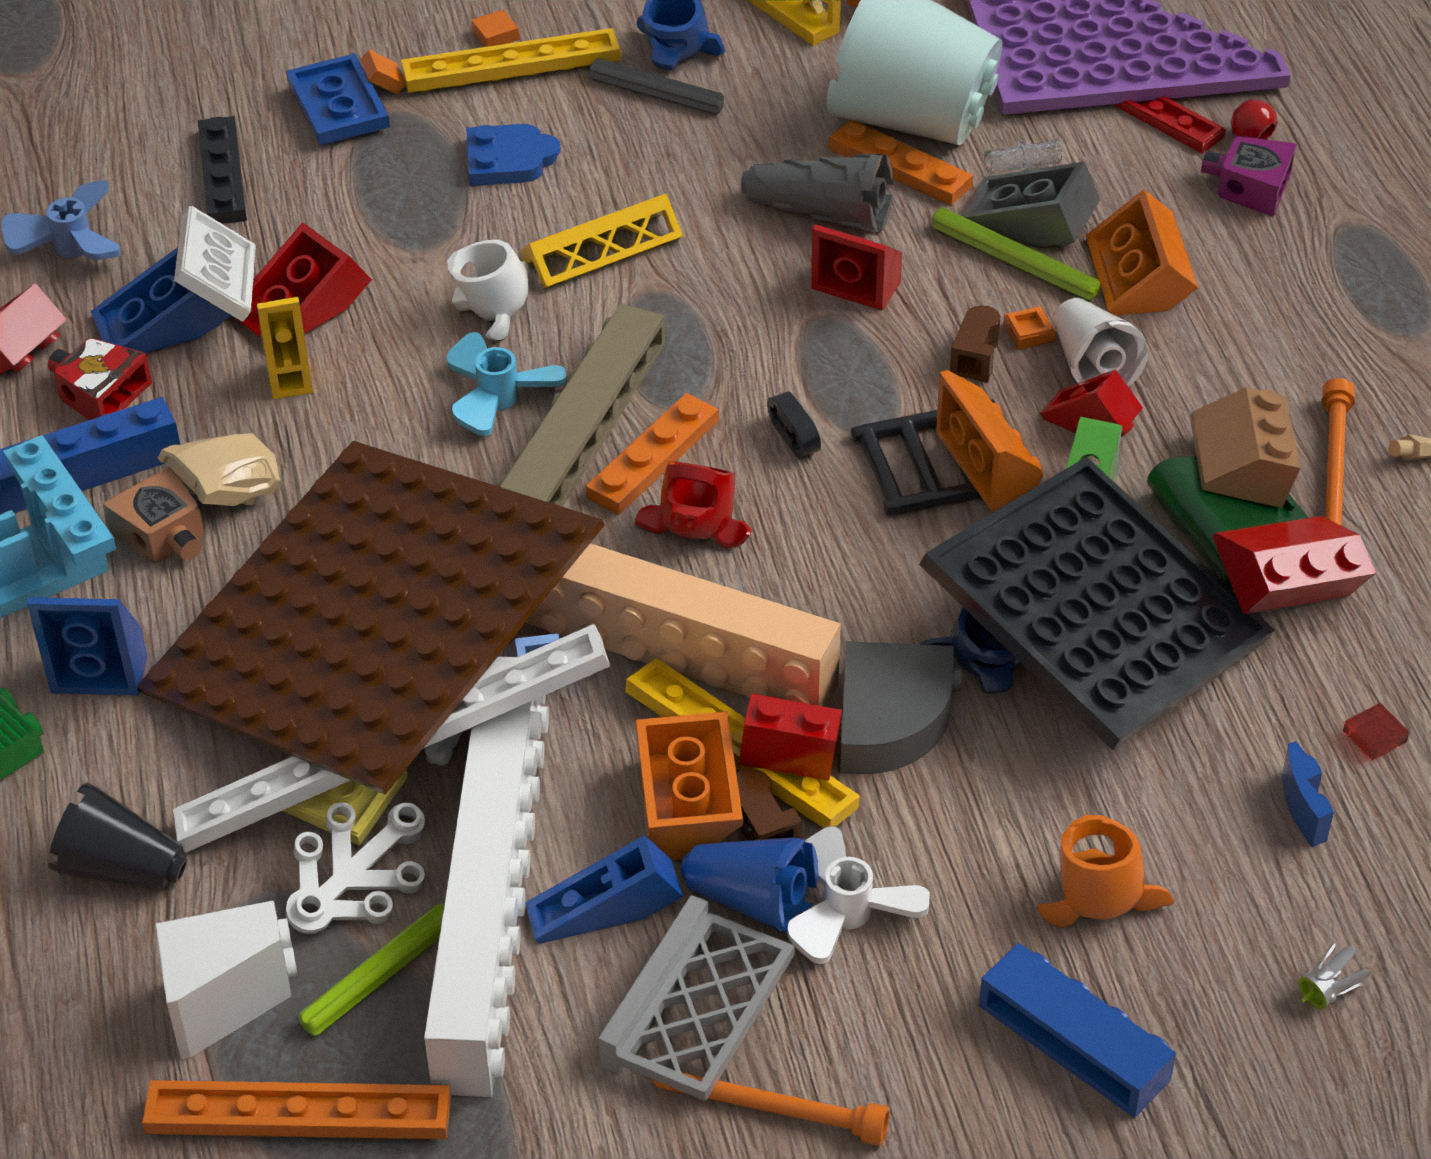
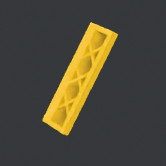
M748 0L812 46L840 32L841 0H823L828 4V12L824 9L820 0Z
M665 193L531 242L521 249L520 253L523 261L528 264L534 263L545 289L683 237V233L668 196ZM663 214L670 233L659 237L645 229L650 219ZM628 229L636 233L632 247L624 249L612 243L615 232ZM642 237L649 240L640 244ZM590 241L603 246L598 259L593 262L577 255L580 246ZM608 249L615 252L614 254L606 256ZM555 254L567 258L568 262L563 273L551 277L544 258ZM574 262L582 265L574 269H571Z

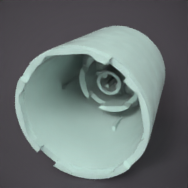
M860 0L835 62L842 64L838 80L832 79L829 82L826 102L827 112L838 118L961 145L967 139L972 129L977 128L987 96L992 95L997 85L999 75L996 74L1002 51V40L933 0Z

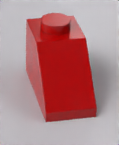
M1115 369L1059 390L1040 414L1044 420L1074 433L1077 431L1080 417L1122 425V437L1134 427L1132 421L1143 407Z

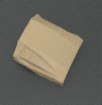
M253 433L233 434L201 439L182 445H172L162 449L158 456L162 463H166L199 496L198 499L203 504L236 506L241 503L253 505L258 496L273 495L280 481L275 455Z

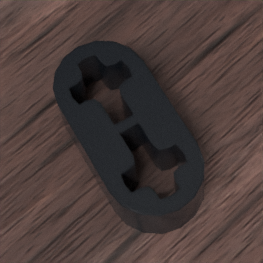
M787 391L770 397L767 400V409L771 422L797 458H802L819 452L821 441L818 430L795 396Z

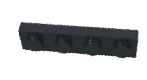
M235 116L198 120L207 215L221 224L247 221Z

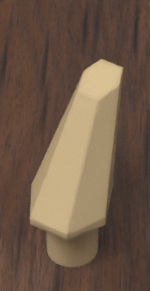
M1408 434L1399 440L1391 441L1388 450L1391 456L1403 457L1406 461L1431 458V438Z

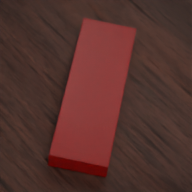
M1165 96L1158 97L1157 100L1139 102L1125 100L1115 104V107L1201 154L1225 137L1226 128Z

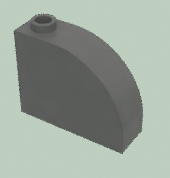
M846 641L840 773L875 774L896 770L917 761L935 747L948 726L952 691H961L962 665L953 664L954 646Z

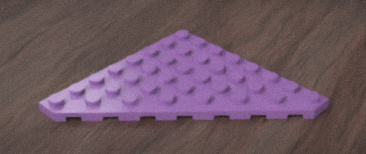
M965 0L972 23L1002 40V51L996 71L999 79L995 92L1003 115L1094 107L1097 105L1118 104L1125 100H1132L1133 102L1157 100L1158 97L1163 96L1169 99L1200 97L1202 95L1233 94L1243 91L1289 87L1291 75L1281 53L1269 48L1264 52L1248 46L1249 40L1225 30L1220 34L1204 28V21L1179 12L1176 16L1161 10V4L1153 0Z

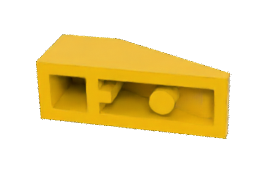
M298 297L257 304L266 369L273 399L313 393Z

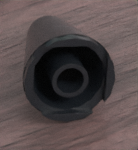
M87 782L80 786L77 792L84 794V797L79 805L69 802L56 829L49 852L57 855L58 858L57 861L48 862V868L59 874L158 889H166L170 882L177 884L180 881L188 861L187 857L182 856L183 846L99 787Z

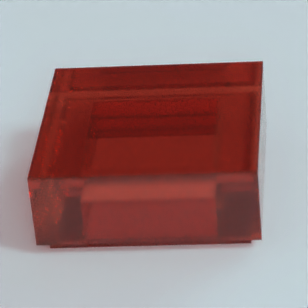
M1381 703L1345 721L1343 732L1371 760L1406 743L1410 733Z

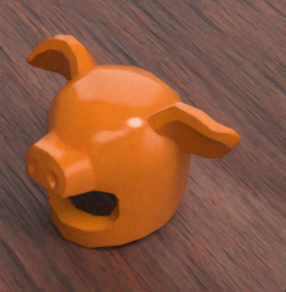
M1085 815L1074 820L1065 830L1061 839L1060 875L1065 899L1056 903L1040 904L1036 909L1046 922L1056 927L1065 928L1074 924L1079 916L1096 920H1108L1119 917L1132 908L1138 911H1150L1162 906H1171L1174 904V898L1166 888L1159 885H1144L1141 847L1137 836L1129 828L1103 815ZM1089 835H1104L1110 837L1113 841L1115 855L1106 854L1094 848L1073 853L1072 851L1073 846L1078 840Z

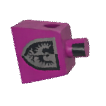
M1239 136L1234 138L1227 155L1207 150L1203 158L1201 172L1220 177L1218 188L1220 198L1266 215L1274 216L1292 174L1296 144Z

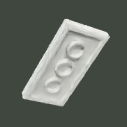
M189 206L182 216L174 281L244 322L251 312L256 246L195 207Z

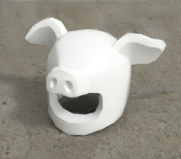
M485 240L454 252L447 262L449 273L458 286L455 288L452 298L453 305L459 311L472 310L486 321H495L485 336L488 339L497 341L504 339L508 335L510 317L521 309L528 296L527 276L529 265L525 261L521 262L508 243L501 240ZM469 261L474 264L476 274L473 277H465L460 272L464 264Z

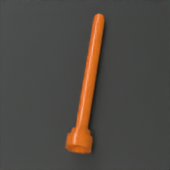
M1334 378L1325 382L1322 387V405L1329 413L1325 518L1342 526L1346 413L1355 404V386L1349 380Z
M682 1073L699 1081L703 1079L700 1076ZM653 1080L654 1085L660 1089L687 1094ZM719 1080L707 1098L852 1130V1135L861 1137L862 1143L880 1147L884 1143L890 1117V1107L869 1102L867 1107L858 1105L855 1110Z

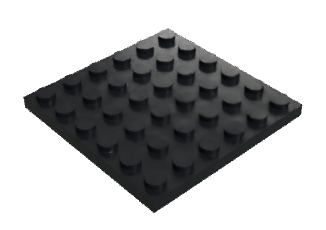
M1085 457L926 552L919 564L1112 750L1119 747L1261 646L1275 631L1256 612L1243 614L1236 594L1088 457Z

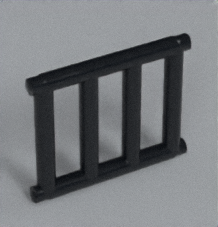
M937 410L867 423L851 428V436L854 442H861L886 500L883 502L886 515L901 514L981 497L957 462L956 464L965 483L942 488L916 431L936 427ZM896 434L901 435L925 492L902 496L877 438Z

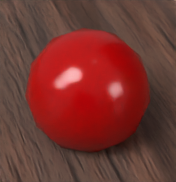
M1250 99L1234 110L1230 123L1235 137L1268 140L1275 132L1278 120L1277 113L1270 104L1262 100Z

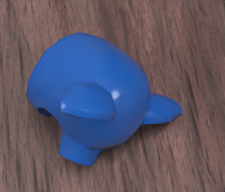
M648 0L643 9V16H640L636 21L637 28L648 36L653 47L652 63L663 70H674L678 61L688 60L695 56L698 51L722 56L725 53L720 35L709 31L706 14L700 0Z

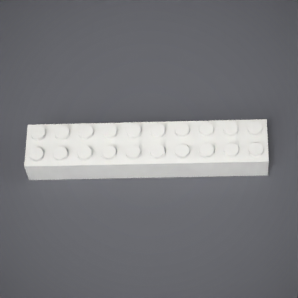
M497 657L487 671L517 657ZM546 695L471 728L424 1037L431 1085H450L451 1095L492 1097L494 1078H502L504 1074L505 1050L500 1045L501 1036H508L510 1027V1007L505 1006L507 995H513L515 989V966H511L512 955H519L520 926H516L517 916H524L525 888L520 887L522 878H528L530 872V850L524 849H526L527 841L534 840L535 814L529 812H531L532 804H538L540 779L539 777H534V775H536L537 768H543L544 741H539V739L541 738V733L547 734L549 709L546 706H541V704H545Z

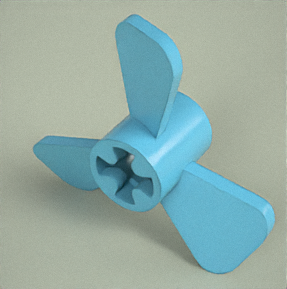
M477 332L464 336L447 354V366L449 369L477 381V388L453 404L452 413L454 420L459 425L479 436H488L492 433L498 410L508 409L517 402L518 387H559L566 383L565 368L562 366L552 365L517 373L514 354L501 347L487 348L483 337Z

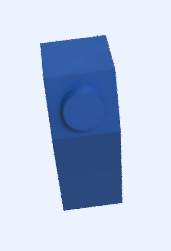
M643 835L528 900L525 904L535 940L541 944L645 919L682 898L683 893L672 859Z

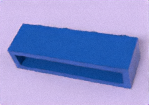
M1018 942L981 978L979 1007L1132 1117L1136 1118L1171 1081L1176 1052L1170 1049L1169 1045L1157 1035H1150L1130 1021L1129 1017L1122 1010L1107 1005L1093 995L1082 982L1070 979L1053 967L1042 954L1032 952Z

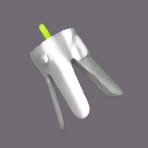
M1333 942L1315 969L1298 979V987L1303 995L1302 1003L1308 1001L1315 1008L1323 1010L1330 1002H1334L1337 996L1362 985L1361 982L1371 975V972L1367 969L1334 981V978L1355 954L1354 946L1345 947L1322 967L1335 947Z

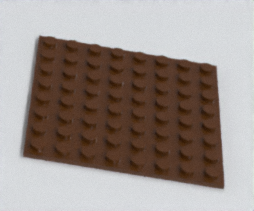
M352 441L326 472L316 480L311 489L296 506L288 512L287 516L261 543L244 565L235 572L215 598L206 605L205 609L185 632L178 637L177 641L150 669L148 674L138 684L139 692L382 794H386L605 524L602 519Z

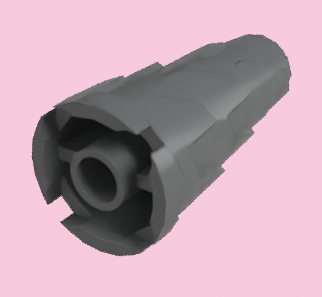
M855 154L854 157H820V160H784L783 163L754 164L749 170L743 172L741 178V190L743 193H747L750 201L772 205L778 210L812 215V219L841 223V225L848 228L871 232L882 231L891 210L893 195L886 194V184L893 185V170L890 158L884 154Z

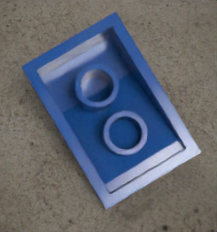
M178 247L91 310L102 341L144 353L201 338L210 330L221 325L231 315L174 281Z
M28 598L27 606L51 693L139 695L138 684L143 679L148 654L140 624L119 599Z

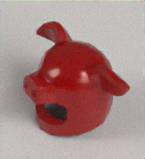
M668 462L663 479L660 505H647L641 508L635 517V525L641 526L649 532L661 534L669 530L679 536L692 539L713 537L717 544L725 548H736L744 544L751 536V528L745 521L732 519L735 473L691 463Z

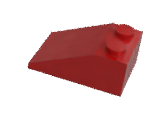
M302 222L253 279L251 312L244 322L239 319L237 320L261 338L257 304L298 297L305 334L345 311L372 279L349 255Z

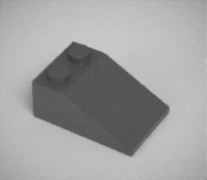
M1083 161L984 177L960 216L1010 239L1039 247L1051 245L1064 247L1077 240L1099 203L1100 198L1086 163Z

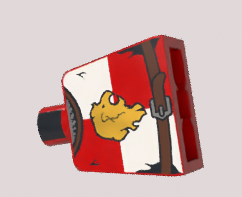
M94 338L87 339L73 353L56 349L48 360V368L54 372L60 399L88 420L125 409L152 384L146 353Z

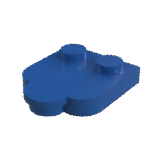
M530 124L466 127L470 186L534 181L541 177L544 167L556 162L557 156L561 151L560 141L556 137L541 134L537 127Z

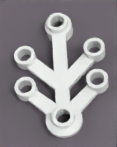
M347 803L333 804L328 809L326 826L331 831L332 876L320 887L318 883L317 861L322 855L323 841L314 832H304L298 835L293 852L295 858L299 861V890L289 897L286 905V917L291 926L301 933L314 934L325 929L331 920H367L373 924L386 922L390 918L393 902L391 897L384 892H372L367 895L365 901L336 899L346 890H399L406 894H413L421 889L425 873L422 866L416 862H404L399 865L397 870H368L396 843L412 844L421 837L425 817L420 808L412 803H401L394 806L388 814L386 826L351 858L350 831L354 826L355 811ZM341 814L346 816L348 821L338 823L333 819V816ZM399 816H408L414 819V821L404 823L399 819ZM312 844L316 850L308 853L304 852L300 846ZM405 873H411L415 875L418 880L415 882H407L402 878V875ZM380 903L386 910L374 912L370 905ZM311 904L318 907L319 910L314 913H308L303 910L302 906Z

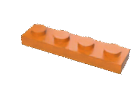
M848 120L829 137V149L845 157H854L855 154L887 155L892 164L894 180L950 206L973 186L972 174L862 123Z
M685 393L586 485V498L620 515L665 472L668 462H676L719 421V409Z

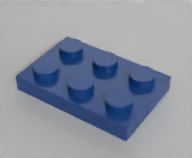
M355 53L286 71L287 83L319 145L335 143L342 139L369 134L390 127L389 115L371 82L368 81L367 75Z

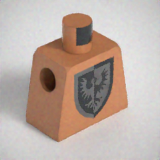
M170 467L103 502L109 532L149 561L160 562L174 553H177L184 560H190L201 551L202 543L199 539L203 537L204 529L200 509L180 477Z

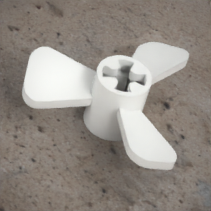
M826 827L806 839L805 842L812 843L816 850L818 881L825 886L824 901L789 921L788 938L792 945L812 962L817 964L827 963L833 954L842 929H856L864 925L870 918L871 908L912 918H920L928 913L930 893L922 886L872 888L873 873L871 868L861 859L846 856L842 832L837 827Z

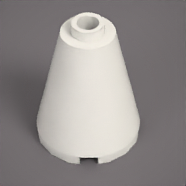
M1081 298L1069 299L1058 307L1054 316V324L1075 382L1080 383L1116 369L1128 387L1132 385L1142 373L1148 359V351L1145 349V338L1141 331L1133 324Z

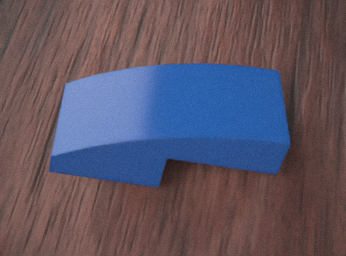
M1294 741L1288 744L1282 771L1283 790L1288 808L1296 825L1311 847H1314L1328 840L1334 811L1329 800L1323 794L1318 793L1322 777L1318 762L1311 755H1307L1300 745Z

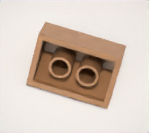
M1245 387L1194 410L1190 416L1202 490L1283 508L1301 469L1286 397L1269 389L1260 391Z

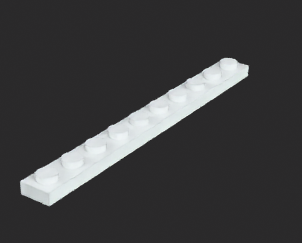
M595 624L486 671L424 748L610 667L601 635ZM292 756L174 808L173 815L177 842L183 846L185 852H189L350 780Z

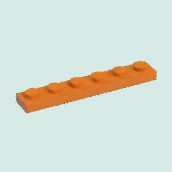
M150 1080L142 1124L145 1134L447 1139L451 1090L450 1085Z

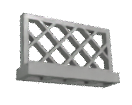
M691 895L598 1038L601 1067L616 1074H619L622 1068L625 1067L706 1101L795 955V946L710 913L708 911V901ZM715 931L730 937L734 946L709 953L706 941L712 932ZM761 951L777 956L772 965L754 970L747 955ZM740 958L745 972L720 979L714 965ZM707 967L712 982L686 988L683 980L686 973ZM750 984L754 993L752 999L730 1006L725 991ZM717 993L723 1008L697 1015L692 1000ZM684 1003L690 1018L664 1025L660 1016L663 1009ZM728 1020L732 1030L727 1038L708 1043L702 1027ZM695 1030L700 1045L674 1053L669 1037ZM661 1039L667 1054L648 1060L636 1055V1052L641 1045ZM705 1057L709 1069L701 1081L682 1074L679 1067L680 1064Z

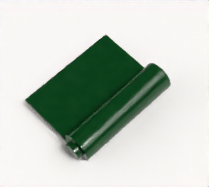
M1196 456L1166 459L1157 464L1147 478L1148 487L1219 579L1231 590L1234 589L1212 538L1215 533L1309 518L1290 494L1283 508L1202 490Z

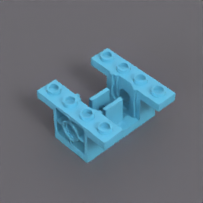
M43 435L3 451L6 464L21 485L31 525L19 530L16 516L12 510L0 515V618L27 607L29 597L47 598L109 571L106 554L116 550L114 537Z

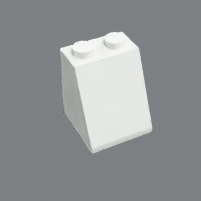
M274 901L156 923L166 1002L181 1060L193 1057L292 997L288 977L298 976L287 918L277 920Z

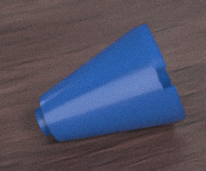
M799 837L698 844L691 852L684 856L681 865V876L686 881L690 891L779 932H788L789 921L812 908L813 903L805 902L808 887L817 888L818 859L814 845L805 842V839Z

